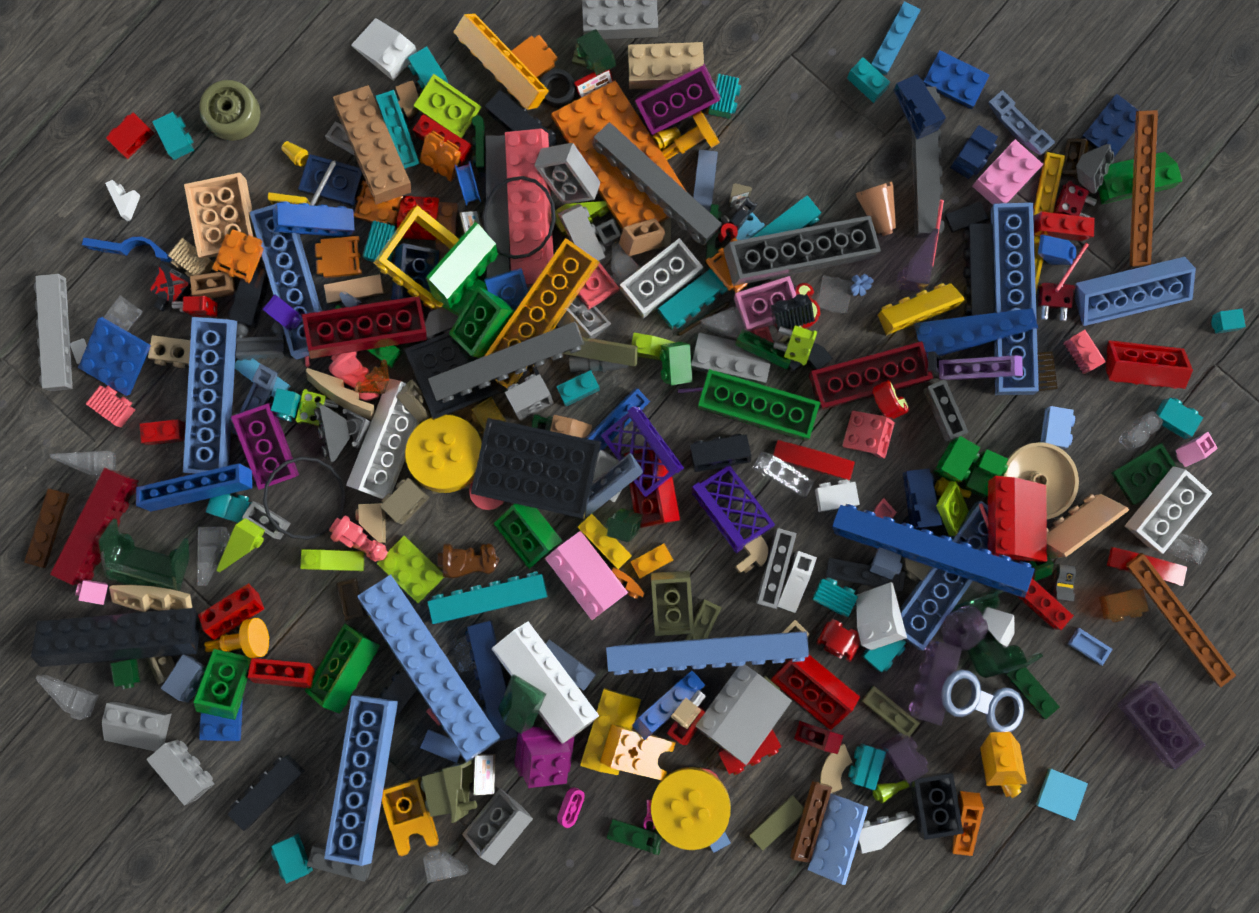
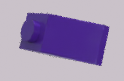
M276 294L263 308L267 314L289 331L297 328L301 322L302 316Z

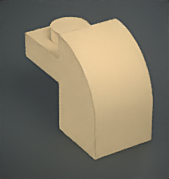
M759 536L743 547L749 556L736 565L735 568L739 573L742 571L747 573L754 567L752 563L755 562L759 567L765 563L768 556V547L762 536Z

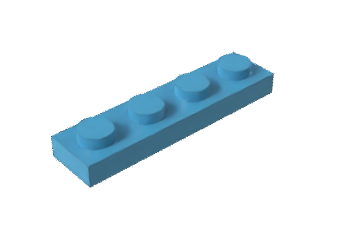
M904 1L871 64L879 72L887 75L921 9Z

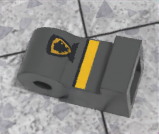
M1057 564L1051 593L1056 600L1074 601L1075 594L1073 589L1076 576L1074 566Z

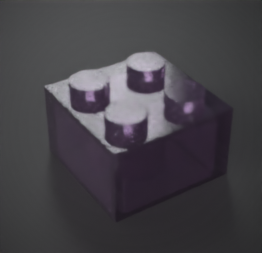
M899 733L880 745L886 752L888 759L900 778L908 784L929 772L926 767L928 762L922 754L920 755L916 751L918 746L912 737L909 738L908 735Z

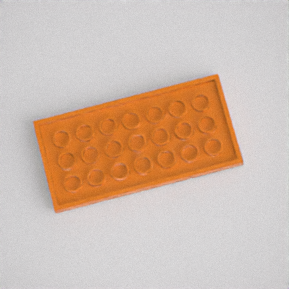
M616 80L551 113L552 119L567 143H573L601 182L598 192L607 203L608 208L622 230L626 226L651 219H656L660 223L670 218L664 213L663 208L658 204H654L645 192L639 191L631 179H626L620 169L613 167L603 154L596 152L593 147L594 136L610 122L685 190Z

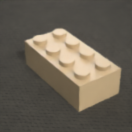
M703 42L628 45L629 89L657 88L704 64Z

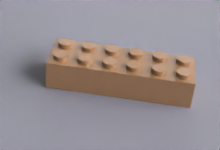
M369 85L334 96L336 112L375 204L411 193L410 180Z

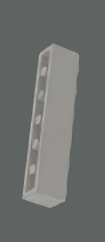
M60 274L35 276L34 290L37 294L35 308L38 312L36 327L39 330L37 345L40 349L38 363L41 368L40 385L42 389L48 391L73 389L66 278Z

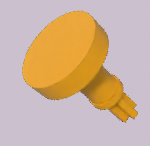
M701 110L692 115L698 126L679 138H675V143L661 151L666 160L680 152L684 154L685 151L704 139L707 140L711 148L720 143Z
M259 618L244 620L240 626L239 633L222 635L218 640L205 642V651L212 652L213 649L230 652L231 650L242 648L245 655L249 658L262 657L269 648L267 627Z

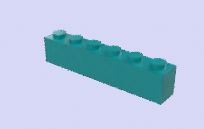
M538 572L526 574L527 578L519 579V576L508 578L507 583L501 584L499 580L490 582L489 587L482 588L481 585L470 587L469 592L463 593L461 589L452 591L451 596L444 597L443 594L432 596V600L428 601L432 624L547 598L543 574L538 575Z

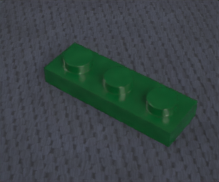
M711 204L710 213L721 222L722 211H718L719 205ZM719 231L707 242L706 259L712 258L718 253V248H715V241H719Z
M742 328L735 343L736 346L785 369L788 368L791 359L784 357L785 351L774 348L773 342Z
M1018 662L1005 673L1043 719L1046 720L1060 708L1022 662Z

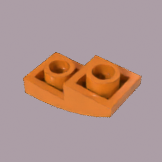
M613 567L612 572L620 583L628 582L625 588L628 590L627 595L636 599L639 596L643 597L644 592L638 584L627 574Z

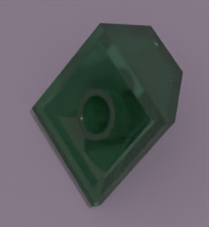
M513 674L498 707L504 723L519 733L532 728L546 693Z

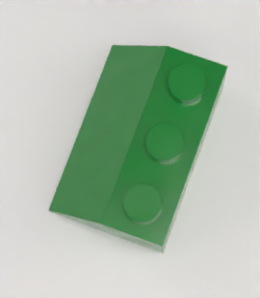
M478 286L449 334L471 356L482 358L515 310L503 299Z
M513 504L494 523L529 569L562 542L561 538L537 508Z

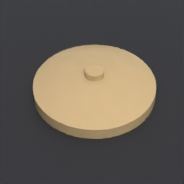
M1038 442L1024 445L1008 457L1006 463L1008 469L1004 474L1005 477H1016L1046 485L1047 519L1059 516L1071 506L1078 492L1079 477L1073 460L1064 450L1053 444Z

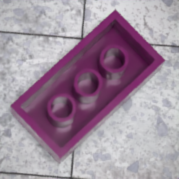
M704 63L643 94L635 102L653 135L720 101L721 97Z
M272 403L231 416L259 490L265 487L273 470L285 461L293 459L278 417H276V413L271 411ZM295 462L287 464L274 475L269 486L298 476L299 473Z

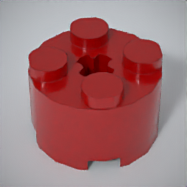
M832 619L831 622H826L816 644L820 646L822 643L825 645V651L840 659L842 656L847 657L846 660L851 662L861 643L859 633L853 629L848 631L837 620Z

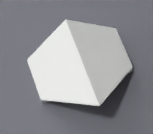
M989 607L985 608L978 623H983L987 628L986 630H989L1004 648L1008 647L1014 635V615Z

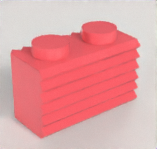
M1086 330L1068 339L1063 344L1068 348L1072 358L1080 367L1082 374H1086L1106 362Z
M99 385L86 402V405L115 426L122 428L133 412H135V409L131 407L132 402L125 397L120 399L116 396L117 391L112 387Z

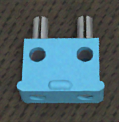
M738 204L735 209L738 210L741 204ZM752 212L738 230L736 239L743 240L753 237L764 228L765 224L761 223ZM726 215L721 217V221L724 224L729 223L730 220Z

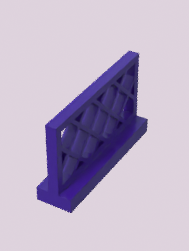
M631 407L625 416L601 435L619 461L623 459L621 455L622 446L630 447L632 455H634V448L643 449L642 460H636L637 462H642L641 468L643 473L634 482L645 497L675 473H679L684 469L640 407ZM629 418L634 423L633 431L624 430V424ZM614 431L619 432L618 443H612L608 437ZM623 432L632 433L631 445L622 444ZM636 434H640L645 438L644 447L635 446ZM647 449L653 450L656 453L655 462L646 461ZM645 463L654 464L653 476L644 475ZM658 465H664L669 472L663 477L657 476ZM643 478H653L652 486L646 490L643 486Z
M731 466L725 467L702 483L698 482L692 486V495L736 553L775 526L774 522ZM729 472L733 477L732 483L722 482L721 477ZM709 484L718 485L717 493L708 492L705 486ZM720 485L731 487L730 496L719 494ZM733 488L742 489L744 497L732 496ZM718 498L729 500L728 508L719 507L717 504ZM731 500L743 502L741 511L730 509ZM745 503L753 504L755 506V513L745 512ZM729 513L739 514V523L731 522L728 519ZM743 515L754 517L753 526L741 524ZM756 518L765 519L768 525L764 528L756 527ZM740 529L752 530L751 536L744 540L740 535Z

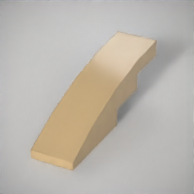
M309 368L306 369L307 380L322 394L345 409L372 420L375 414L374 405L359 400L358 392L344 388L342 379Z
M112 585L109 587L113 603L141 612H146L149 608L158 611L170 610L171 608H192L191 597L188 593L153 586Z

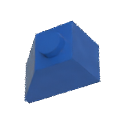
M1040 235L1038 254L1050 265H1072L1073 259L1076 257V248L1068 240Z

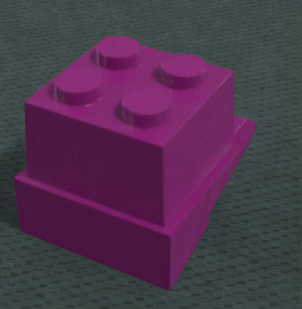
M518 727L514 765L518 775L523 776L528 788L567 784L568 772H570L574 736L561 744L552 730H543L540 727Z

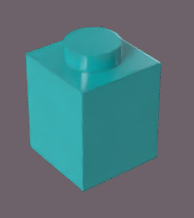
M1243 309L1220 311L1212 315L1211 325L1215 330V334L1233 332L1245 328Z

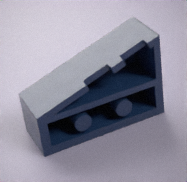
M916 74L898 82L893 91L917 140L938 131L946 117L929 93L924 81Z
M930 469L904 472L903 480L909 524L914 526L913 529L942 525L940 513L936 507L937 498L933 487L934 477L930 473Z

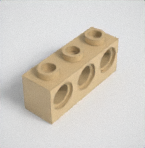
M152 335L148 358L157 365L166 366V363H173L174 367L185 368V365L189 366L191 340ZM165 347V353L160 356V349ZM184 350L183 357L178 358L179 351Z

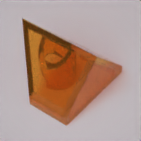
M383 359L379 368L375 366L368 375H365L366 379L362 383L360 381L356 383L354 390L357 393L385 394L389 383L387 361Z

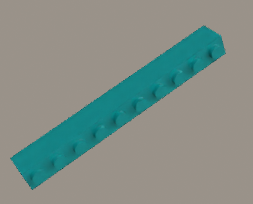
M807 195L751 238L802 229L808 225L812 227L819 222L818 218L821 211ZM709 269L659 307L658 313L671 330L675 327L679 329L686 323V318L696 316L701 311L700 308L703 305L709 306L716 300L715 296L719 293L725 294L728 289L713 270Z

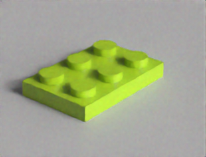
M435 74L432 75L413 105L460 138L463 137L472 122V118L477 115L481 108L480 105Z
M403 536L388 551L386 557L377 563L388 575H392L396 583L418 604L444 578L443 572L406 536Z

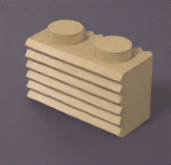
M183 238L179 240L168 254L172 258L170 262L179 269L181 267L187 270L185 274L189 277L208 274L213 269L214 262L208 257L198 258L196 248Z

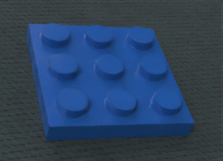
M101 317L97 320L78 368L127 396L131 394L151 345Z

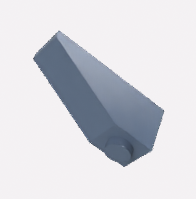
M549 639L546 646L573 682L584 691L596 673Z

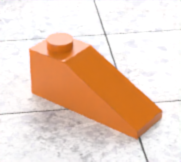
M960 791L958 805L963 834L954 835L952 852L958 855L973 856L984 806L980 793Z

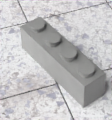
M780 528L775 529L755 604L777 609L797 533Z

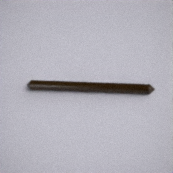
M730 302L723 303L678 331L677 336L683 335L730 305Z

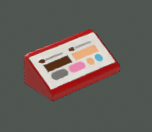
M604 66L575 81V90L578 96L582 98L613 82L609 67Z

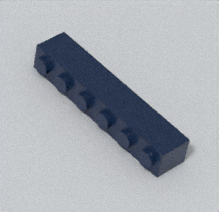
M492 621L468 626V631H465L467 642H471L472 650H470V657L472 662L475 661L477 669H474L475 678L477 681L480 680L481 684L479 695L486 705L483 708V712L500 736L499 741L517 737L518 730L503 666L492 651V648L497 644Z

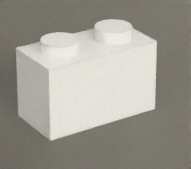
M849 480L838 481V485L831 486L830 482L819 484L820 488L815 489L819 512L839 509L840 505H860L855 482L850 483Z

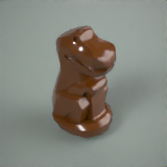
M490 543L481 545L480 555H475L473 548L467 550L453 549L451 544H444L443 553H438V568H443V577L458 578L473 572L491 574L499 563L495 549Z

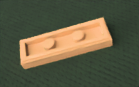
M380 274L324 285L327 304L342 302L339 296L341 292H347L357 299L384 294Z

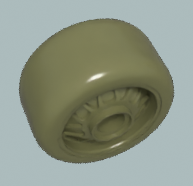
M222 80L213 83L205 90L200 99L199 111L204 124L214 135L228 141L244 139L259 124L261 115L259 103L249 88L238 81Z

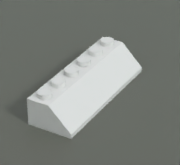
M388 378L346 486L381 499L389 493L392 494L406 458L407 441L413 430L419 425V422L397 398L398 393L406 383Z
M529 622L513 630L492 648L494 654L561 744L588 727L599 716Z

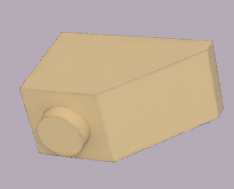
M382 503L358 504L359 509H356L355 513L356 520L379 543H386L385 510L381 507Z

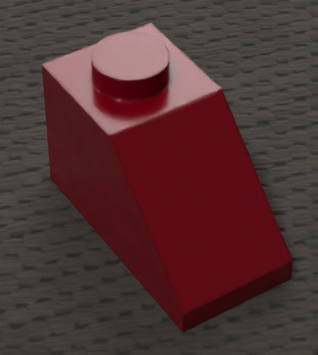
M799 721L794 740L823 751L838 754L844 735Z

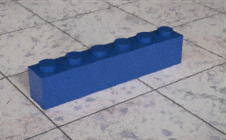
M235 464L136 487V506L151 512L252 489V470L241 464Z

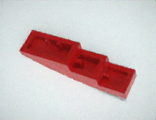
M780 440L777 441L772 457L774 460L849 481L855 465L854 461Z
M1111 547L1107 566L1131 573L1125 564L1139 553ZM1145 555L1165 582L1183 586L1187 567Z

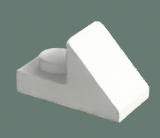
M113 180L106 182V186L121 217L126 221L131 220L140 195L135 190L126 193L122 185H118Z

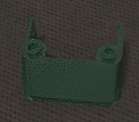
M113 518L98 540L103 574L112 581L126 585L153 586L179 591L190 559L188 539L184 538L179 548L173 549L169 556L135 547L134 540L129 534L118 531L117 519Z
M996 588L955 605L951 611V616L977 673L983 678L1028 667L1043 657L1042 653L1025 657L1023 650L1017 645H1010L1004 648L992 633L986 630L987 628L983 623H978L985 608H998L1000 603L998 595L1004 591Z

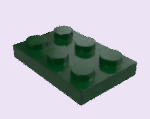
M1160 443L1114 470L1111 474L1129 503L1135 505L1148 497L1171 468L1177 466L1163 444Z

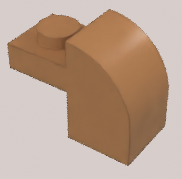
M412 80L396 86L400 98L398 102L403 115L406 114L408 120L414 118L419 112L413 106L419 94Z

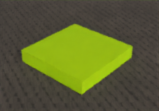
M956 481L949 482L936 505L949 536H956L969 512Z

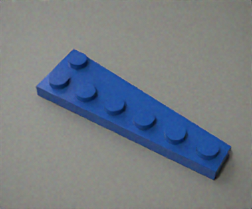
M1033 308L914 324L918 341L923 342L927 359L928 352L935 351L939 356L1038 328Z

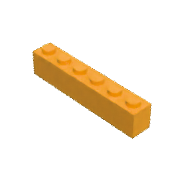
M464 14L454 30L458 40L470 49L471 54L477 57L483 63V66L495 75V79L502 83L511 95L517 98L523 108L527 110L538 108L549 90L476 14Z

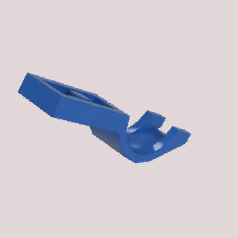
M131 237L124 240L121 244L90 238H83L82 245L89 250L125 256L135 247L147 245L152 246L156 257L160 258L162 262L171 263L170 261L172 260L160 247L144 237Z

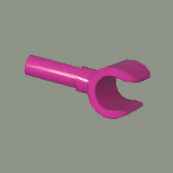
M647 800V817L644 819L645 829L648 821L653 822L651 815L652 800Z

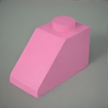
M1206 432L1180 446L1175 451L1179 462L1183 463L1184 467H1187L1205 459L1218 448L1209 432Z
M83 580L82 584L78 583L75 595L79 596V601L103 605L108 584L105 582Z

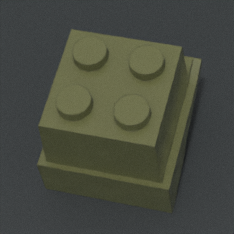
M474 758L467 763L460 761L422 776L421 788L426 794L425 806L426 810L430 813V817L450 813L451 823H454L467 815L469 810L477 808L475 800L469 802L470 783L474 780Z

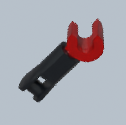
M750 197L746 198L729 223L724 224L720 229L718 239L721 243L726 237V232L731 235V239L737 237L738 230L758 203L750 201ZM746 206L750 211H745L743 207Z

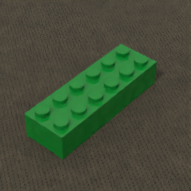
M709 369L697 409L807 442L811 436L820 402Z

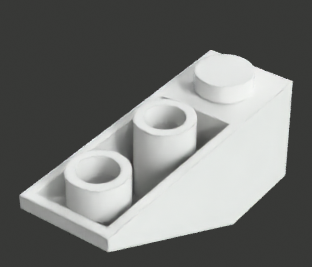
M800 551L795 552L777 607L796 613L817 557Z
M907 811L896 813V817L882 816L878 817L877 821L871 823L868 820L864 821L857 843L859 851L863 854L882 849L915 819L914 816Z

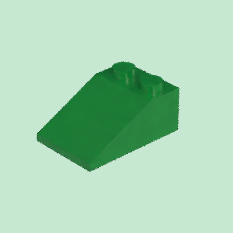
M213 649L194 700L196 712L235 720L242 702L252 658Z

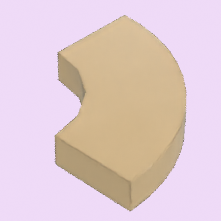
M844 743L840 745L838 754L830 753L827 756L820 774V783L830 785L832 787L831 793L842 789V772L846 766L852 763Z

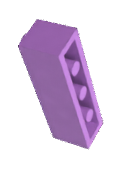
M1022 356L939 360L940 380L1023 376Z

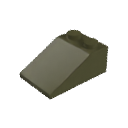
M690 571L651 573L655 636L693 634Z

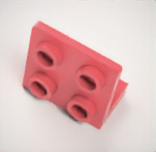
M852 411L842 446L848 449L869 452L878 458L885 459L895 422L885 416Z

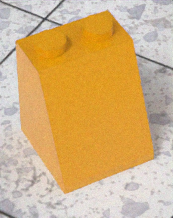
M990 732L980 747L986 785L1027 784L1021 748L1018 741L1011 732Z

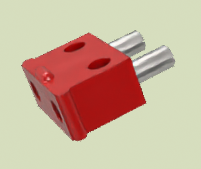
M183 297V302H172V308H181L180 312H186L194 317H217L218 303L209 297Z

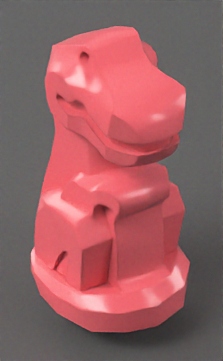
M357 351L333 355L331 357L333 362L328 369L334 377L342 379L345 384L354 388L363 401L379 398V393L385 384V380L378 374L374 375L371 379H367L366 375L369 373V370L363 367L356 358Z
M346 515L342 519L337 518L329 529L332 532L330 538L334 542L340 541L349 548L359 549L366 553V556L374 562L382 561L388 553L385 545L366 538L367 535L362 532L363 528L351 522Z

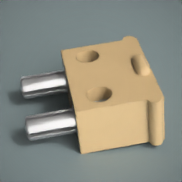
M697 690L690 700L685 698L671 717L687 729L700 713L701 709L698 706L706 697L705 694Z

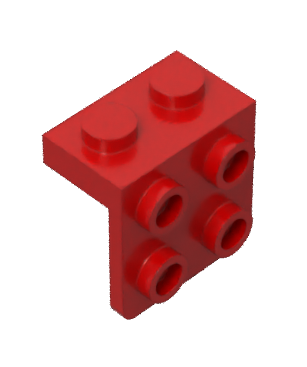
M403 196L398 213L397 226H400L409 211L415 206H419L436 220L439 199L436 197ZM415 220L402 237L404 239L436 240L435 236Z

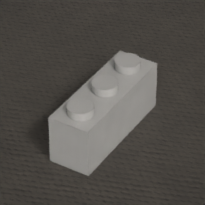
M576 204L558 213L572 243L598 261L605 258L603 253L606 251L601 241L598 242L596 234L598 232L594 224H590L588 220L590 215L585 206L582 207V205Z

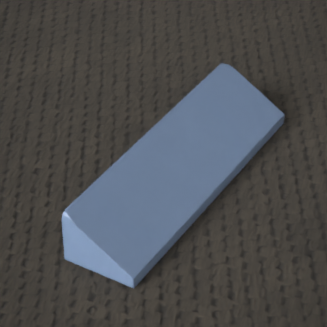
M631 453L592 483L585 514L586 517L643 473L642 468Z

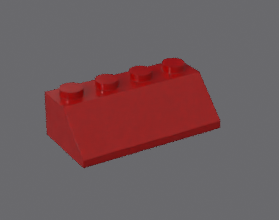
M1108 341L1106 372L1109 381L1186 389L1193 369L1183 348Z
M643 449L634 450L633 457L636 460H642ZM647 449L646 461L655 462L656 453L653 450ZM630 452L624 453V457H626ZM645 463L644 475L653 476L654 464ZM658 465L657 476H665L669 471L664 465ZM672 477L647 497L642 494L634 481L629 484L637 529L680 521ZM643 478V486L646 490L652 486L653 478Z
M810 655L805 657L804 661L792 662V658H787L771 678L773 683L830 730L853 711L860 698L859 695Z

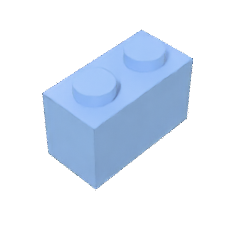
M1054 406L1046 408L1040 443L1053 444L1062 450L1068 448L1073 438L1070 433L1071 427L1075 423L1074 410Z

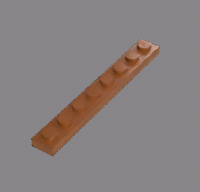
M1158 110L1136 111L1129 266L1151 265Z
M1140 553L1125 564L1216 685L1222 687L1233 679L1236 674L1146 556Z

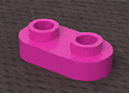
M576 787L569 789L565 794L557 816L558 823L565 828H570L575 824L584 802V792Z

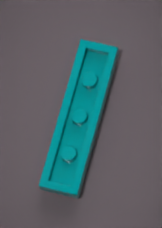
M392 90L376 95L386 127L404 169L420 164L395 91Z

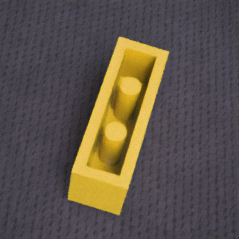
M593 514L578 526L580 531L617 569L622 567L632 557Z

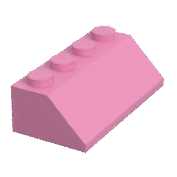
M581 531L545 558L591 620L595 619L628 593Z

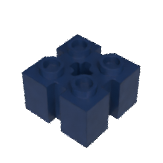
M978 125L950 168L967 179H970L973 174L977 176L986 164L987 158L996 148L997 144H995L998 136Z

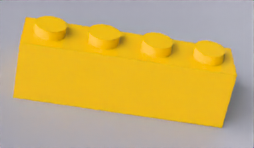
M942 283L933 287V291L927 292V290L917 293L915 298L910 299V297L901 299L899 304L895 306L888 304L882 307L878 317L885 334L889 335L915 323L955 309L964 301V297L952 284L945 285Z
M604 688L597 709L599 716L593 722L580 766L598 772L619 774L620 770L602 764L600 762L611 724L632 729L641 699Z

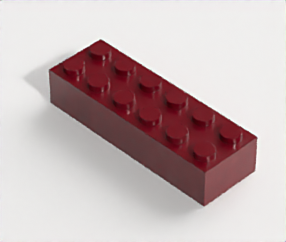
M419 296L302 314L310 359L427 340Z
M918 342L811 371L809 379L815 399L820 402L818 410L821 411L873 397L874 386L887 380L891 381L896 391L929 382L933 379V375L928 371V359L923 342Z
M104 467L50 575L71 585L82 584L83 580H92L96 565H99L102 561L104 549L111 543L113 531L119 527L120 518L127 511L131 496L136 493L138 480L119 471Z

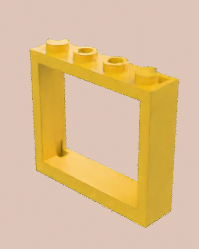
M415 206L409 211L373 263L381 270L380 272L390 275L393 278V282L397 285H403L407 288L411 296H419L426 307L428 306L435 310L441 308L443 303L433 298L430 292L388 261L387 258L414 220L450 249L460 239L419 206Z

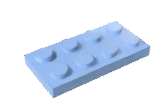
M830 794L808 867L809 871L839 884H846L867 813V806L836 794Z

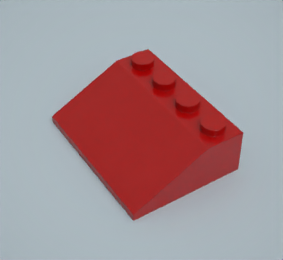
M994 476L988 481V550L992 552V555L998 557L999 555H1005L1014 560L1047 562L1046 485L1005 476Z

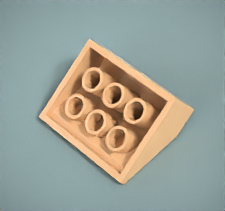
M241 173L184 184L198 258L217 257L226 234L230 235L232 229L245 233L247 235L246 239L248 235L257 238L250 216L252 206L247 180Z
M1102 494L1089 495L1083 500L1084 504L1080 507L1078 505L1074 506L1068 511V516L1058 518L1053 522V527L1047 528V553L1049 557H1067L1128 512L1129 509Z

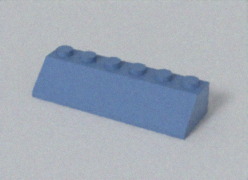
M1181 257L1078 282L1075 285V301L1082 325H1091L1190 301L1193 298L1196 268L1186 257Z

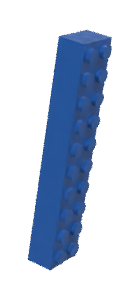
M850 504L840 505L832 526L834 533L838 536L877 549L879 547L902 555L901 557L1023 598L1027 594L1035 570L1031 568L1029 563L1022 561L1016 563L1011 561V558L1008 556L999 555L998 557L992 555V552L987 549L971 548L972 545L960 542L958 544L952 542L950 537L944 535L937 537L932 535L933 532L921 529L919 531L913 529L914 526L908 523H902L901 525L895 523V520L890 517L883 516V518L875 516L874 512L868 510L861 512L857 510V507Z

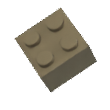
M409 478L401 480L396 485L397 490L393 494H387L382 499L383 504L381 505L397 523L402 525L430 498Z

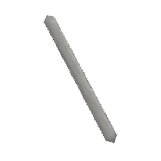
M335 160L331 162L309 205H315L336 165Z

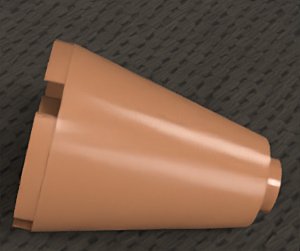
M892 181L855 193L866 215H871L877 234L881 233L882 236L892 234V229L896 228Z

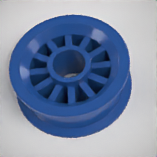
M470 161L468 165L460 167L455 165L466 206L468 202L475 200L481 202Z

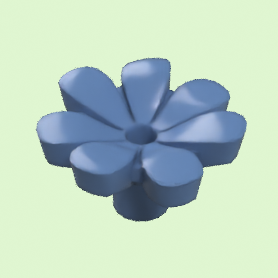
M863 274L861 278L858 275L853 276L852 281L854 284L850 288L853 296H856L858 293L860 296L865 295V289L869 290L874 280L866 274Z

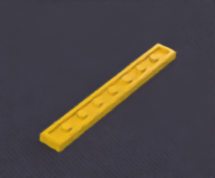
M1050 152L1045 153L1033 216L1040 212L1053 213L1065 159L1064 155ZM1034 236L1036 292L1043 258L1038 254L1040 236Z

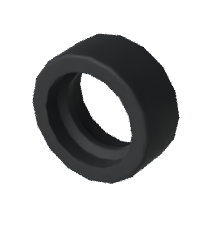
M550 70L542 77L540 82L547 88L550 81L561 79L568 84L569 89L568 93L562 98H552L547 93L543 100L550 107L561 108L570 104L574 99V80L564 70Z

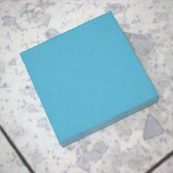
M1049 768L1036 805L1075 821L1088 783Z

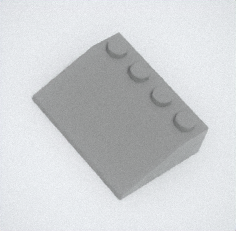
M744 664L736 669L699 720L696 728L747 765L792 700Z

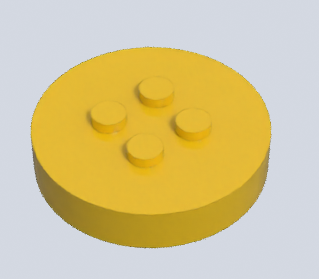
M445 415L435 420L431 417L419 424L411 433L406 444V463L416 481L426 489L439 493L455 492L465 488L474 481L482 441L476 429L460 417Z
M685 767L671 772L659 783L652 798L651 815L655 828L668 843L681 849L697 850L710 846L722 836L730 818V798L725 786L715 775L701 768Z

